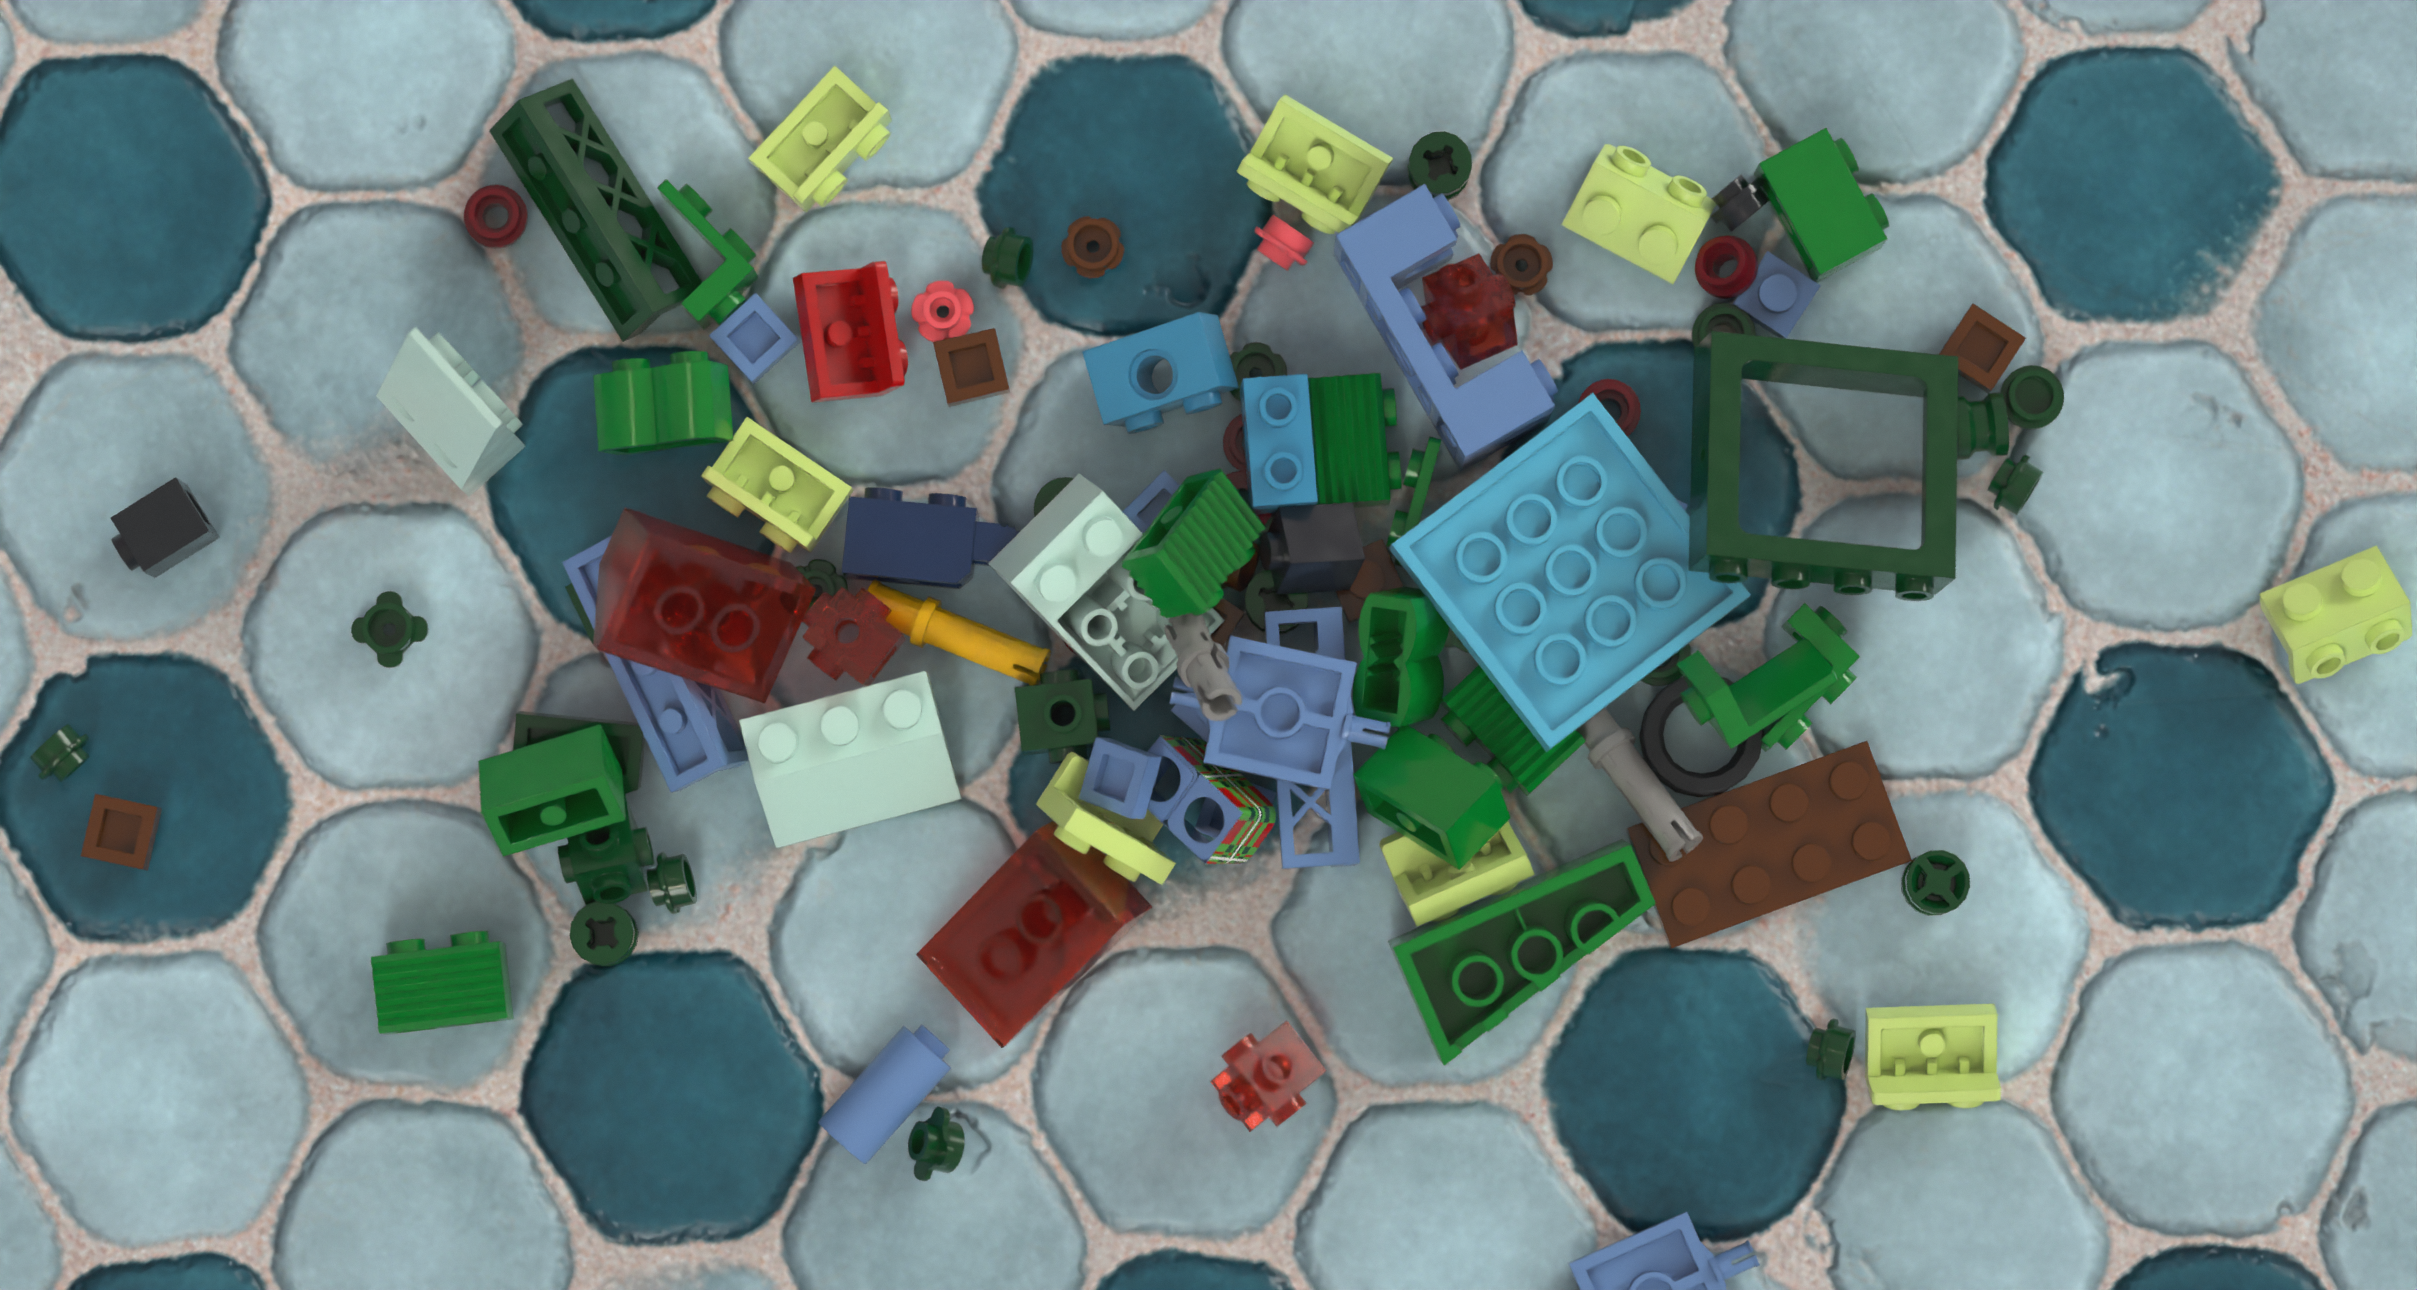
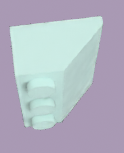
M926 671L739 720L754 781L777 849L962 800L931 680Z

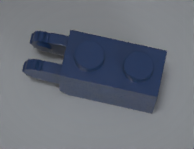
M868 487L865 488L864 498L849 496L842 574L845 579L877 580L886 583L960 589L973 579L974 565L990 566L988 563L1020 531L1015 530V526L1013 528L1009 527L1008 524L1006 527H1002L1000 523L979 522L977 508L966 507L967 498L964 496L930 493L928 494V504L902 501L903 491Z

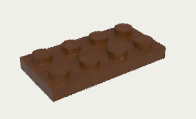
M1868 741L1680 808L1695 829L1702 834L1703 839L1688 854L1682 848L1680 850L1682 857L1673 862L1668 860L1666 853L1643 822L1626 828L1635 856L1656 902L1654 908L1670 949L1912 861Z

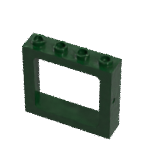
M1711 331L1694 349L1688 571L1709 573V579L1719 583H1740L1746 581L1748 577L1771 579V585L1781 589H1802L1810 586V583L1833 585V591L1843 595H1864L1872 592V589L1895 591V597L1905 601L1932 599L1934 595L1956 579L1958 357ZM1742 379L1923 397L1920 548L1915 550L1750 534L1743 531L1738 521Z

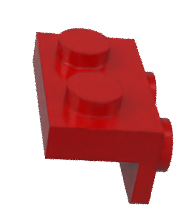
M886 261L871 262L862 268L807 272L793 277L811 403L879 397L904 386V376L908 369V355L904 343L898 339L895 313L898 308V290L895 281L889 277Z

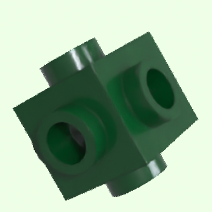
M1078 670L1041 673V685L1014 687L1021 750L1024 756L1049 753L1050 764L1062 763L1070 752L1088 759L1087 748H1093L1096 737H1099L1098 732L1111 731L1107 694H1094L1092 679L1079 680ZM1067 707L1075 711L1074 720L1067 726H1058L1052 721L1054 713L1060 708Z
M624 795L625 821L568 837V844L558 846L559 862L566 884L577 883L585 905L594 902L604 904L617 903L627 899L632 894L648 891L644 866L655 864L651 839L647 827H637L626 795Z

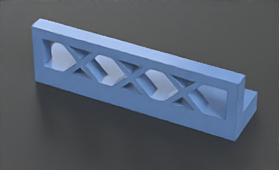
M637 531L613 534L563 561L566 572L670 792L681 791L718 771L737 768L749 762L744 739L646 532Z
M1342 607L1264 612L1267 644L1280 646L1279 625L1313 623L1314 654L1345 660ZM1347 741L1337 757L1330 790L1317 788L1309 797L1296 784L1276 779L1282 869L1355 866L1360 863L1351 741ZM1290 791L1304 802L1303 806L1293 817ZM1324 791L1326 811L1315 802ZM1311 808L1327 822L1329 852L1295 855L1293 827Z

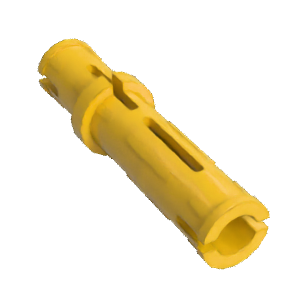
M877 580L872 581L863 598L862 603L867 604V606H862L859 611V618L863 620H870L910 636V644L920 648L930 644L1027 683L1029 686L1039 685L1040 674L1045 673L1047 668L1044 662H1048L1051 656L1050 649L1030 644L941 608L942 602L929 596L927 600L923 601L883 585Z

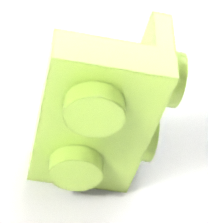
M834 66L754 151L749 160L807 213L816 202L821 207H825L839 194L848 181L842 174L859 156L867 161L880 150L891 135V132L886 127L892 119L889 110L880 102L875 103L844 73Z
M1284 94L1278 100L1252 150L1240 163L1237 173L1248 179V187L1259 196L1273 202H1280L1281 199L1303 211L1301 216L1310 226L1321 232L1334 234L1335 232L1340 233L1359 221L1394 158Z
M1605 144L1585 178L1562 226L1674 284L1716 203L1707 196L1705 188L1696 181L1680 175H1676L1673 178L1653 168L1650 160L1644 154L1631 147L1618 146L1616 148L1610 144Z
M748 417L741 424L733 436V441L728 443L713 467L708 465L701 475L704 481L712 486L706 497L737 518L746 509L764 521L765 524L759 532L790 554L797 544L811 553L854 491L851 486Z
M2377 545L2259 594L2261 609L2288 654L2289 671L2296 684H2301L2313 678L2329 677L2337 673L2344 665L2373 653L2384 654L2390 652L2412 636L2410 601Z
M1074 752L1068 753L1036 803L1041 810L1058 824L1053 834L1083 854L1088 852L1091 845L1107 854L1103 862L1133 882L1137 880L1140 874H1143L1163 885L1176 864L1152 843L1163 823L1148 809L1145 819H1130L1080 800L1079 795L1089 760Z
M1509 821L1460 870L1399 832L1383 838L1379 843L1398 892L1417 927L1429 921L1445 920L1456 914L1461 907L1488 895L1504 894L1512 890L1520 881L1535 875L1528 856L1511 828Z
M1964 1004L1866 1008L1865 1079L1872 1104L1883 1105L1893 1110H1910L1918 1107L1919 1104L1948 1103L1958 1108H1974L1982 1105L1985 1101H1999L2001 1099V1085L1997 1076L1998 1014L1995 1005Z

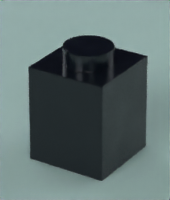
M176 477L110 518L120 533L111 540L124 563L131 571L140 566L143 572L154 578L220 538L188 485Z
M1353 503L1278 508L1268 531L1263 532L1260 539L1261 563L1264 570H1271L1276 594L1350 590L1365 561Z

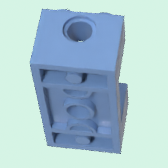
M1424 184L1336 234L1333 255L1459 471L1462 472L1547 423L1555 407L1553 395L1558 393V390L1541 360L1538 359L1530 364L1523 350L1457 388L1453 386L1456 384L1455 377L1459 376L1451 357L1440 342L1432 347L1429 345L1422 333V330H1424L1422 322L1426 321V317L1411 290L1406 287L1398 292L1400 288L1453 258L1454 252L1451 248L1457 242L1458 233L1456 229L1461 227L1446 197L1441 193L1433 198Z

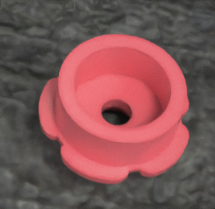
M1275 215L1270 217L1263 229L1256 226L1255 234L1263 238L1256 250L1287 271L1294 261L1302 266L1306 265L1308 261L1304 258L1314 245L1313 241Z
M939 280L927 285L926 292L918 294L914 298L911 315L913 320L919 323V333L927 340L937 342L962 336L971 327L969 317L974 312L973 300L965 289L954 288L953 283L950 281ZM941 306H946L949 309L948 316L944 318L937 315V309Z

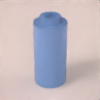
M922 1024L914 1033L903 1025L818 1123L844 1148L866 1165L951 1069L943 1060L950 1049Z

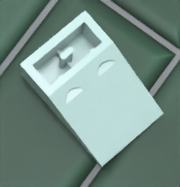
M415 327L408 333L376 397L453 482L470 497L525 447V444L515 435V432L523 424L482 379L472 387L481 377L439 332L428 340Z
M1078 474L988 564L1134 711L1177 669L1178 657L1168 641L1164 630L1165 625L1172 626V624H1170L1169 618L1160 615L1159 608L1152 605V599L1146 597L1145 590L1137 586V580L1129 577L1130 571L1122 567V561L1143 533L1100 488L1081 474ZM1213 608L1202 614L1210 635L1225 621Z

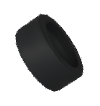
M1680 677L1661 689L1644 712L1639 734L1643 759L1659 781L1676 793L1694 797L1721 794L1745 779L1760 757L1763 743L1761 739L1764 737V731L1762 729L1738 744L1737 751L1728 764L1717 771L1696 773L1685 770L1675 763L1667 752L1663 736L1667 718L1675 707L1684 702L1680 693L1689 688L1684 677ZM1721 677L1728 687L1733 684L1728 678Z

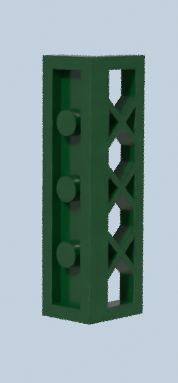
M573 79L519 99L489 130L623 342L640 335L663 313L681 306V303L702 283ZM562 102L576 124L574 133L557 126L547 107ZM584 156L601 163L609 176L608 186L590 178L583 167ZM618 209L636 218L643 229L641 239L623 230L617 220ZM652 262L668 269L680 288L664 294L650 272Z

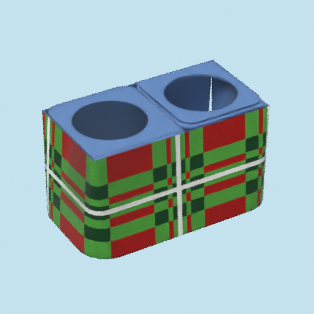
M1160 735L1148 750L1149 753L1162 757L1154 787L1172 762L1179 769L1180 786L1176 794L1167 801L1157 791H1152L1147 809L1205 864H1242L1247 862L1275 824L1276 811L1273 804L1238 771L1203 764L1207 745L1205 740ZM1200 797H1208L1215 800L1220 805L1224 815L1222 831L1211 842L1184 818L1190 803Z

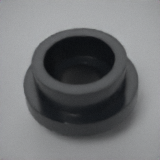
M1739 175L1712 198L1719 209L1710 216L1715 223L1721 220L1732 232L1770 200L1760 188L1765 182L1758 176L1751 183H1748L1742 175Z

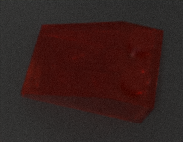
M1055 821L1036 830L916 954L1001 1048H1004L1094 966L1152 908V905L1127 878L1103 862L1106 856L1101 850L1091 845L1088 852L1083 854L1057 838L1053 834L1058 827Z

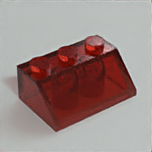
M624 507L599 564L593 646L597 650L766 703L816 588L791 562Z

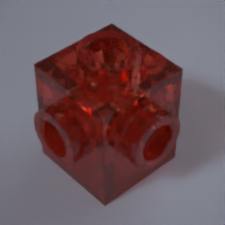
M1479 253L1458 263L1448 264L1437 272L1422 278L1426 303L1421 306L1426 317V321L1422 322L1424 329L1433 342L1442 340L1460 369H1464L1518 345L1513 309L1516 306L1513 291L1506 277L1501 272L1493 275Z
M843 587L839 589L834 597L824 592L811 606L802 620L809 627L802 638L813 647V650L806 658L836 682L843 673H846L862 687L871 685L905 642L906 638L900 631L885 621L892 610L863 587L855 596ZM845 627H859V635L853 642L842 643L839 641L840 633Z
M1285 1021L1260 1042L1252 1033H1249L1226 1051L1221 1057L1228 1067L1210 1082L1219 1092V1100L1226 1112L1234 1119L1242 1121L1249 1132H1251L1268 1117L1278 1127L1306 1105V1101L1299 1093L1327 1070L1290 1023Z

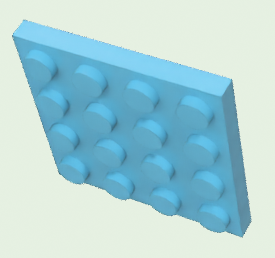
M1593 393L1391 544L1389 548L1423 594L1428 596L1437 612L1546 752L1751 596L1741 582H1714L1709 579V573L1688 571L1690 516Z

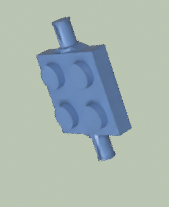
M1234 636L1229 637L1226 651L1230 664L1228 673L1241 694L1242 704L1241 706L1234 704L1238 712L1229 719L1222 721L1207 719L1209 736L1203 764L1330 790L1337 757L1347 741L1380 747L1385 750L1388 737L1365 733L1363 730L1388 734L1390 722L1386 723L1353 715L1350 693L1357 665L1356 662ZM1175 676L1172 689L1195 693L1193 688L1186 686L1180 678ZM1172 691L1169 704L1201 709L1196 696Z
M1687 1212L1678 1214L1568 1263L1579 1290H1726L1724 1280L1755 1266H1760L1756 1255L1731 1264L1733 1260L1754 1252L1748 1240L1739 1246L1713 1256L1700 1242Z

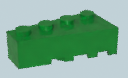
M1620 839L1519 883L1512 890L1504 894L1492 895L1459 909L1456 914L1445 920L1432 921L1390 939L1388 943L1437 1057L1445 1066L1461 1054L1465 1047L1486 1031L1489 1032L1509 1017L1508 1014L1538 991H1543L1559 979L1563 972L1585 955L1591 954L1655 905L1656 902L1631 844Z

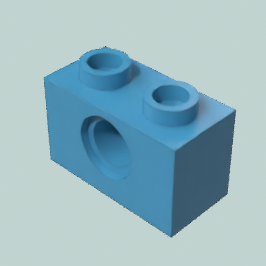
M1197 312L1082 351L1103 425L1126 426L1128 434L1143 432L1164 424L1162 414L1184 407L1185 413L1188 415L1223 404L1220 394L1239 388L1218 315ZM1166 359L1172 367L1173 379L1170 386L1160 393L1153 384L1152 373L1155 366L1161 360Z
M1297 374L1243 378L1240 386L1249 506L1256 514L1276 513L1279 507L1316 505L1318 500L1308 375Z

